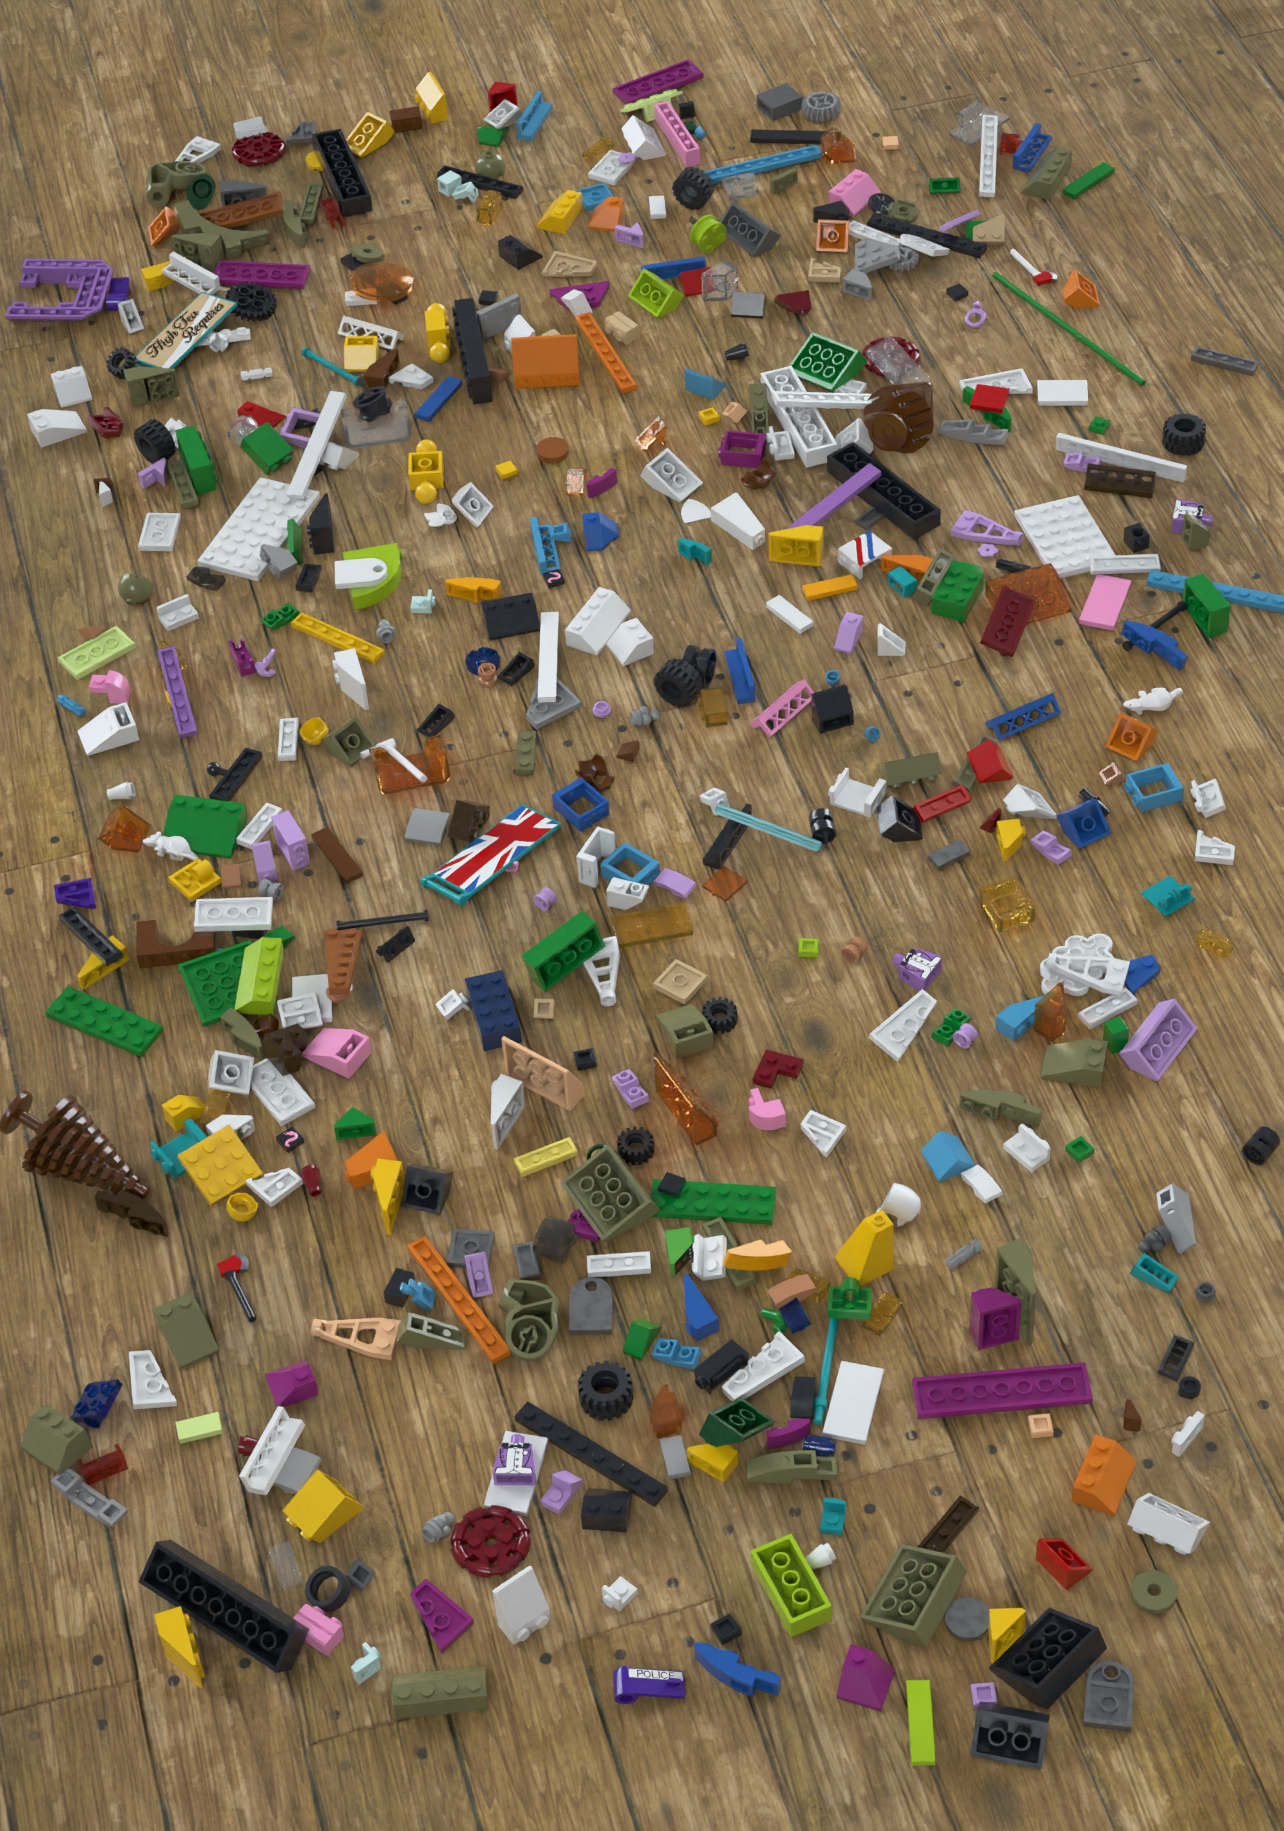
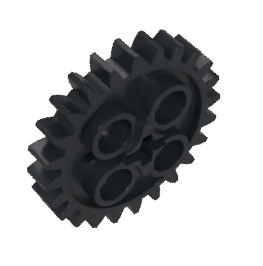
M240 282V286L238 284H235V287L231 286L230 290H227L225 298L237 303V307L231 314L235 313V317L241 316V320L247 318V321L252 319L253 322L256 319L262 321V318L267 320V316L272 317V313H275L277 305L275 294H271L272 290H267L266 286L262 288L261 284L257 286L255 282L252 285L249 282L245 285Z

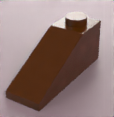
M393 349L369 366L367 372L363 375V380H365L369 389L377 386H383L386 389L389 383L388 377L394 374L400 362L398 349Z

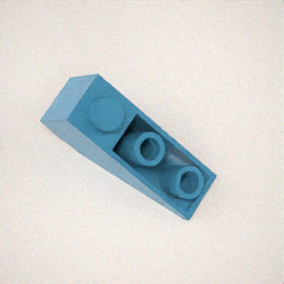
M1048 994L1009 1005L996 1016V1030L1012 1041L1022 1037L1032 1025H1036L1039 1022L1040 1018L1052 1011L1053 995Z

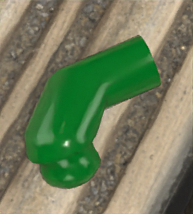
M767 1307L762 1309L761 1316L773 1321L772 1329L775 1334L778 1331L782 1333L786 1330V1322L779 1311Z

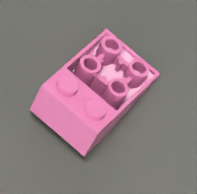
M323 1028L302 1052V1057L350 1079L372 1053L370 1037L352 1029Z

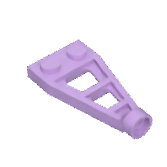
M967 510L962 513L950 530V536L960 539L1020 546L1024 534L1021 532H1014L981 514ZM977 524L988 528L985 533L972 532ZM996 530L1002 533V536H991V534Z

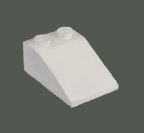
M41 409L27 414L30 429L41 448L87 432L76 411Z
M668 448L648 463L640 475L652 488L680 503L703 484Z
M355 648L335 652V660H332L334 671H337V673H334L336 684L340 683L341 690L362 708L369 710L366 685Z
M503 1074L491 1086V1131L495 1150L499 1149L526 1107L523 1081Z
M528 1566L492 1590L498 1627L513 1645L519 1641L526 1640L532 1632L538 1628L545 1627L551 1620L549 1606L531 1566Z

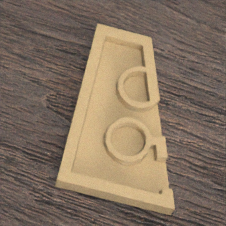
M555 251L543 269L542 276H592L598 263L595 260Z

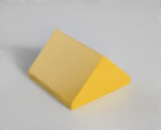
M1023 1608L989 1609L988 1640L991 1663H994L1024 1633L1026 1610Z

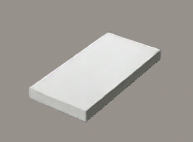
M273 898L196 899L194 932L271 930Z
M267 1058L253 1065L250 1088L281 1127L316 1108L313 1100L291 1074L282 1076Z
M841 1361L822 1432L823 1437L866 1445L884 1369Z
M505 1431L502 1443H511L512 1435L521 1434L524 1436V1443L532 1444L537 1484L548 1445V1438ZM492 1475L484 1508H490L491 1505L504 1506L512 1509V1513L515 1515L520 1514L527 1517L536 1485H494Z

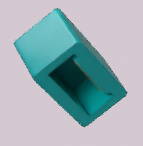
M900 566L888 572V585L903 598L915 593L917 580Z

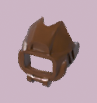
M764 458L756 470L746 472L745 476L741 478V482L745 487L754 490L758 488L764 489L774 479L776 472L770 466L769 460ZM756 476L762 478L760 482L757 481Z
M598 753L594 755L593 759L579 761V771L575 770L578 778L582 777L596 791L609 790L611 783L614 781V777L611 776L610 771L607 769L603 757ZM596 776H606L602 785L595 782Z

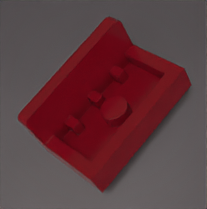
M109 407L104 408L103 415L88 416L87 421L101 437H120L123 422Z

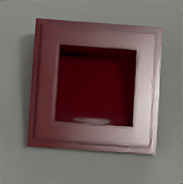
M998 808L990 814L982 823L980 829L992 833L997 827V821H1001V809Z

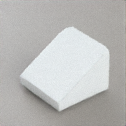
M101 481L99 484V496L101 505L104 507L112 503L113 499L110 488Z

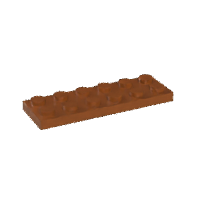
M278 191L199 212V215L220 227L232 229L237 226L282 215V195Z

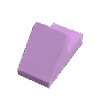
M638 222L632 228L621 225L615 227L616 241L644 248V235Z
M165 458L138 472L139 483L142 488L145 489L157 481L166 486L169 471Z
M485 1251L464 1256L472 1297L476 1298L494 1294Z
M566 1470L552 1474L553 1484L540 1500L541 1506L558 1515L561 1514L584 1483L583 1479Z

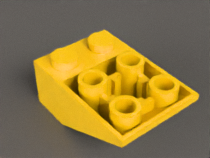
M181 1606L154 1614L166 1657L195 1685L203 1688L201 1678H205L188 1614L183 1615Z

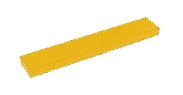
M302 612L291 622L293 628L339 649L349 650L355 648L357 657L375 664L385 655L384 649Z

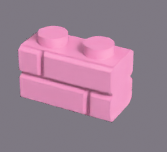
M305 1604L299 1610V1613L293 1617V1619L309 1628L304 1641L326 1656H329L344 1637L342 1623L335 1617L330 1619L325 1616L323 1610L318 1606L311 1607Z

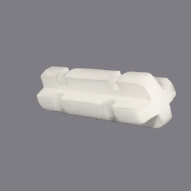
M270 367L265 368V370L241 371L242 381H246L249 378L251 380L264 378L263 376H266V378L272 377V369Z

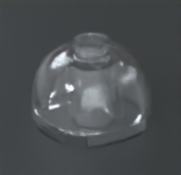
M242 415L231 424V431L227 432L228 440L236 447L241 448L242 439L259 428L258 423L250 415H248L249 417Z

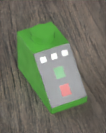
M690 1227L665 1230L671 1277L676 1276L693 1257L695 1235H691Z

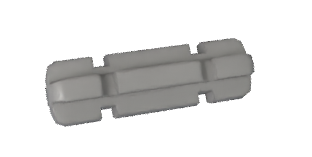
M974 1239L969 1243L970 1245H965L955 1252L954 1256L951 1255L946 1258V1265L950 1269L959 1266L958 1263L962 1264L972 1257L973 1253L976 1254L981 1251L982 1244L977 1239Z

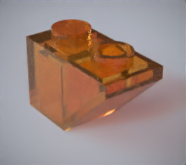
M667 1384L662 1386L649 1408L650 1422L657 1438L682 1431L681 1422L684 1421L682 1410L677 1409L675 1405L677 1404L674 1391L670 1392Z

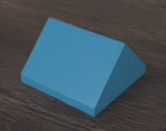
M685 368V390L713 400L726 386V383Z
M939 1131L921 1149L923 1157L938 1182L960 1175L962 1172L976 1166L959 1137L943 1131Z

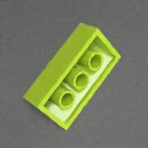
M262 937L245 948L234 1009L238 1013L274 1014L284 954L282 938Z

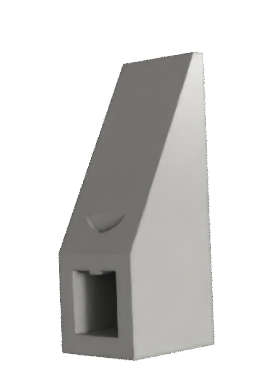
M1171 1184L1157 1192L1156 1195L1159 1212L1172 1236L1171 1239L1177 1252L1181 1254L1195 1246L1196 1240L1189 1194Z

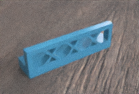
M537 91L516 123L518 139L532 141L553 109L552 103L543 102L542 91Z
M537 517L530 518L531 533L540 575L559 569L561 572L555 541L549 538L551 536V524L538 526ZM542 531H549L546 535L540 534ZM545 541L550 543L548 546L543 545ZM547 552L553 554L550 558L545 556ZM550 563L556 566L547 568Z

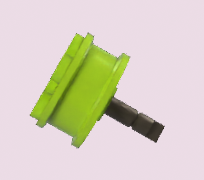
M691 215L689 221L694 226L690 232V241L698 246L699 250L703 253H712L726 239L725 225L718 222L717 218L713 215L703 216L699 220Z

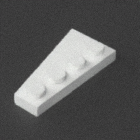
M1023 368L959 380L962 392L966 386L975 390L977 384L1010 388L1009 394L1032 393L1033 391Z

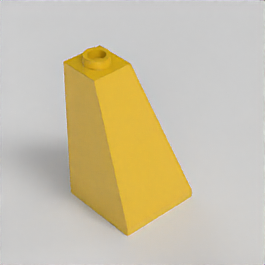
M883 1210L864 1218L835 1255V1260L848 1277L857 1279L860 1282V1287L893 1270L894 1224Z

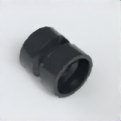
M825 808L812 811L809 815L812 838L821 841L822 844L832 842L836 837L832 812Z
M1261 1126L1242 1147V1152L1251 1163L1263 1165L1278 1148L1281 1141L1274 1130Z

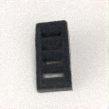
M519 651L497 678L509 686H513L534 668V661Z
M438 703L417 731L430 739L434 738L455 718L453 711ZM428 728L432 731L429 733L425 729Z
M1174 1334L1157 1373L1178 1382L1192 1354L1195 1342ZM1177 1346L1179 1348H1182L1186 1350V1352L1184 1353L1182 1351H1179L1175 1349V1347ZM1172 1353L1182 1356L1183 1358L1179 1359L1177 1357L1172 1356ZM1170 1359L1174 1362L1179 1363L1180 1365L1176 1366L1174 1364L1169 1363L1168 1361ZM1165 1366L1177 1370L1176 1374L1164 1370Z

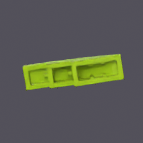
M906 1680L911 1766L935 1765L930 1680Z

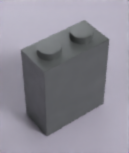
M787 83L756 95L757 108L772 121L801 110L802 95Z

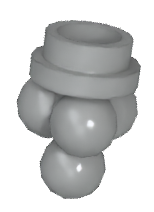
M382 619L379 622L380 628L376 630V635L382 642L390 643L394 640L396 630L393 626H390L388 620Z
M647 706L631 711L632 726L637 725V727H640L642 724H650L652 720L657 721L660 718L659 711L652 710L650 712Z
M445 1512L443 1515L431 1518L421 1529L423 1537L430 1543L448 1537L450 1534L448 1525L454 1522V1515L451 1512Z

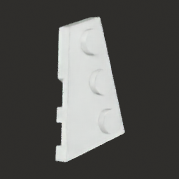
M151 1350L129 1352L133 1410L177 1406V1401L174 1395L172 1396L169 1385L164 1380Z

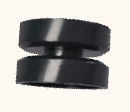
M689 645L685 650L682 660L688 662L699 672L703 682L702 687L708 688L715 673L716 651L709 648H704L701 651L699 646Z

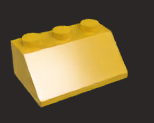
M428 72L416 87L415 101L417 104L419 103L421 111H424L426 119H429L431 124L448 120L446 95L432 72Z
M567 190L556 198L536 228L565 234L583 209L582 193Z

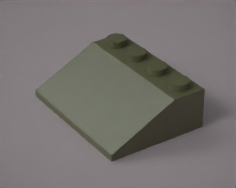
M609 1144L560 1182L603 1242L645 1223L660 1211L618 1152Z
M1018 1238L997 1248L995 1289L1021 1300L1019 1333L1028 1345L1033 1344L1036 1302L1032 1253L1028 1245H1024Z
M901 1544L863 1610L860 1619L907 1643L927 1647L967 1571L955 1555Z

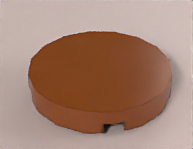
M549 437L537 444L536 453L538 458L544 462L553 463L556 460L559 462L568 456L569 445L562 438Z

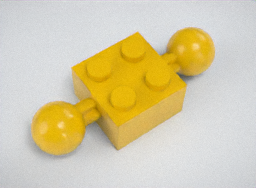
M433 303L427 308V311H425L429 357L436 363H444L450 357L449 348H451L448 316H446L447 312L445 307L439 303Z
M428 439L420 441L416 446V452L409 453L408 459L410 490H416V498L422 504L432 503L437 496L436 489L444 488L442 451H437L436 444Z

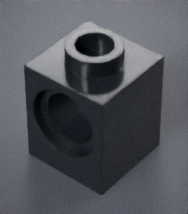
M1140 523L1124 528L1123 541L1133 553L1149 548L1150 535Z

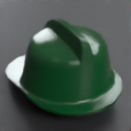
M199 174L192 180L186 197L193 208L203 209L208 206L216 188L214 179L210 175Z

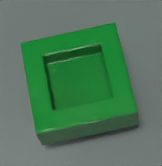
M1095 416L1089 425L1088 431L1105 435L1110 427L1111 420Z
M1080 1136L1067 1144L1065 1151L1079 1164L1093 1155L1095 1148Z

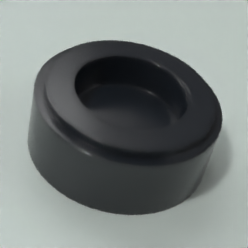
M1187 1376L1181 1379L1179 1393L1184 1398L1194 1399L1200 1395L1201 1383L1197 1378Z

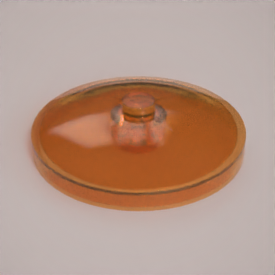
M372 262L364 264L352 272L350 286L356 295L364 299L392 301L406 296L412 290L413 276L407 268L399 264Z

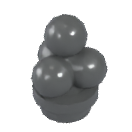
M1164 1225L1155 1226L1153 1230L1145 1235L1144 1240L1139 1242L1138 1249L1142 1253L1149 1252L1151 1248L1155 1252H1160L1169 1243L1172 1236Z

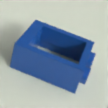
M582 777L552 794L553 808L580 832L610 814L609 801ZM584 796L595 807L579 816L568 805Z

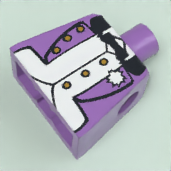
M1177 499L1171 533H1183L1184 514L1186 513L1202 521L1204 525H1212L1213 515L1203 514V504Z
M916 948L911 949L906 957L897 953L892 962L899 966V978L918 991L922 989L926 991L942 970V956Z
M514 1434L511 1436V1443L500 1444L493 1467L494 1485H536L532 1444L524 1443L523 1435Z

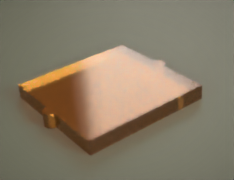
M723 866L702 884V888L711 892L712 896H717L727 902L748 883V880L738 875L737 872H733Z

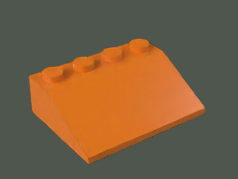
M576 334L511 338L515 389L580 386Z

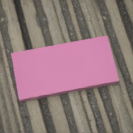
M1097 574L1079 618V624L1114 631L1130 590L1131 580Z

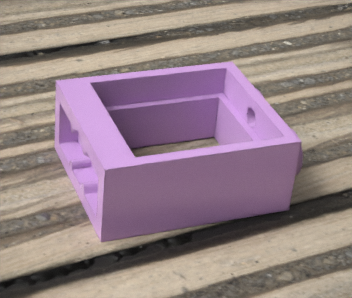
M292 407L291 412L287 415L284 427L281 428L280 436L289 445L306 449L310 438L294 435L292 431L298 419L317 423L320 414Z
M289 810L272 816L276 843L292 870L295 871L310 865L306 838Z

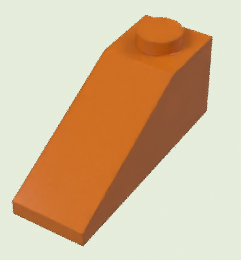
M882 555L881 571L888 573L901 566L920 583L933 559L923 555Z

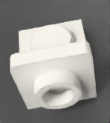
M717 788L699 795L701 802L711 806L715 816H717L715 814L717 804L720 803L730 807L726 792Z
M454 989L436 1003V1006L447 1020L462 1008L466 1011L471 1009L467 1004L469 1002L467 997L462 992L458 994Z
M621 1576L610 1587L606 1585L602 1587L604 1603L610 1608L614 1607L619 1612L638 1594L637 1588Z

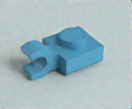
M409 1279L408 1285L404 1282L401 1283L400 1291L407 1295H413L412 1301L426 1312L433 1309L436 1291L422 1281L417 1283L415 1280Z

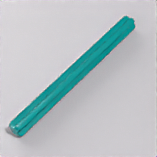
M720 803L716 806L715 814L810 850L820 851L821 841Z

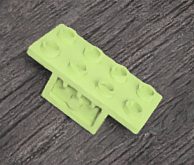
M677 89L667 90L663 94L652 95L650 98L638 100L636 103L623 105L624 108L620 109V113L642 108L645 120L649 122L655 119L654 104L668 101L672 106L670 98L681 95L683 92L677 91Z

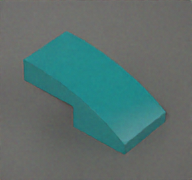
M678 539L679 554L688 560L697 558L706 565L712 562L711 548L693 540Z

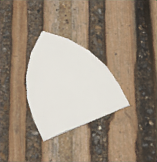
M688 499L682 507L681 516L684 523L710 518L711 512L704 504Z

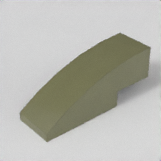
M230 1007L220 1017L223 1030L231 1035L234 1045L263 1060L262 1045L256 1031L240 1013Z

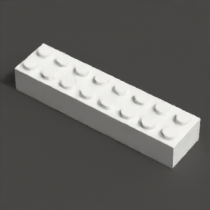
M792 366L760 373L761 383H766L767 400L784 430L789 431L791 442L805 467L827 463V456L837 451V443L817 408L776 407L772 399L773 391L807 392Z

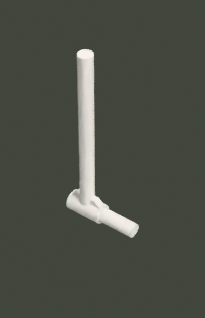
M393 738L360 752L361 758L364 759L387 751L421 782H426L427 777L394 749L396 748V743Z

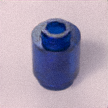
M805 1436L803 1450H813L816 1456L819 1457L834 1456L836 1442H832V1437Z

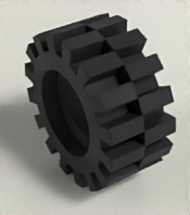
M120 347V349H115L116 352H111L112 356H108L110 359L106 361L108 363L106 367L117 378L125 379L124 370L137 367L135 364L138 361H136L137 357L132 352ZM125 359L123 365L119 367L120 362Z
M718 997V1000L712 998V1002L708 1000L706 1005H703L702 1015L706 1018L712 1031L714 1030V1034H718V1031L724 1034L725 1030L728 1033L731 1031V1028L734 1029L735 1025H737V1007L732 1000L728 1002V998L722 1000V997ZM718 1013L727 1015L723 1018L713 1017V1015Z
M633 1126V1130H630V1127L626 1128V1132L623 1130L621 1135L618 1136V1154L623 1160L625 1159V1163L629 1164L631 1161L632 1165H635V1162L641 1165L643 1160L646 1163L648 1158L651 1159L655 1151L654 1138L652 1133L649 1134V1130L646 1129L644 1131L643 1127L637 1130V1126ZM632 1143L643 1144V1146L638 1149L628 1147Z

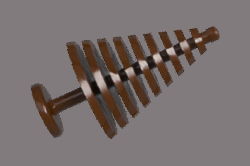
M931 382L889 385L872 393L868 400L876 397L879 398L865 406L864 415L873 412L877 413L865 419L864 423L866 428H868L869 438L875 446L884 451H895L904 454L913 453L925 446L930 438L922 436L933 433L934 426L933 385Z
M26 1090L17 1095L5 1111L0 1122V1132L8 1135L22 1123L35 1131V1134H38L31 1139L27 1147L29 1149L24 1155L26 1160L22 1162L23 1171L36 1172L42 1176L48 1174V1177H60L64 1181L73 1180L74 1183L78 1184L86 1182V1185L90 1187L98 1184L97 1187L104 1190L111 1186L110 1191L116 1193L125 1186L126 1188L123 1191L131 1194L134 1192L142 1199L146 1198L149 1194V1188L139 1184L141 1178L136 1173L130 1178L132 1167L128 1163L124 1165L125 1159L120 1154L116 1155V1147L113 1144L109 1145V1139L106 1135H100L101 1130L97 1124L93 1125V1119L90 1115L87 1117L86 1110L78 1103L75 1096L69 1095L63 1098L47 1115L49 1118L44 1122L28 1113L33 1096Z

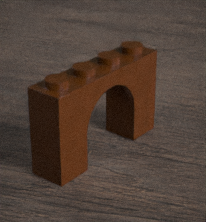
M156 920L137 922L136 957L139 968L181 964L216 952V931L193 932L192 937L187 942L177 946H167L159 942Z

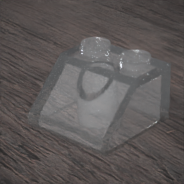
M725 260L701 274L703 301H727L732 298L733 292H738V268Z

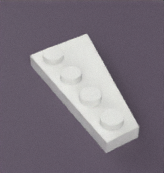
M922 989L869 1034V1039L895 1061L899 1062L935 1008L937 1001Z
M778 1331L771 1343L767 1342L762 1347V1351L748 1361V1365L744 1369H739L722 1386V1391L731 1401L740 1397L746 1399L804 1363L805 1356Z

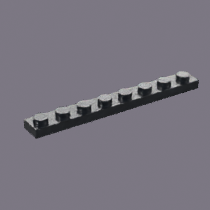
M873 214L867 221V226L897 236L902 234L917 236L946 247L951 251L979 259L987 250V245L980 242L924 228L894 218H888L880 214Z
M528 1401L514 1416L517 1423L540 1437L548 1438V1442L654 1507L668 1492L666 1485Z

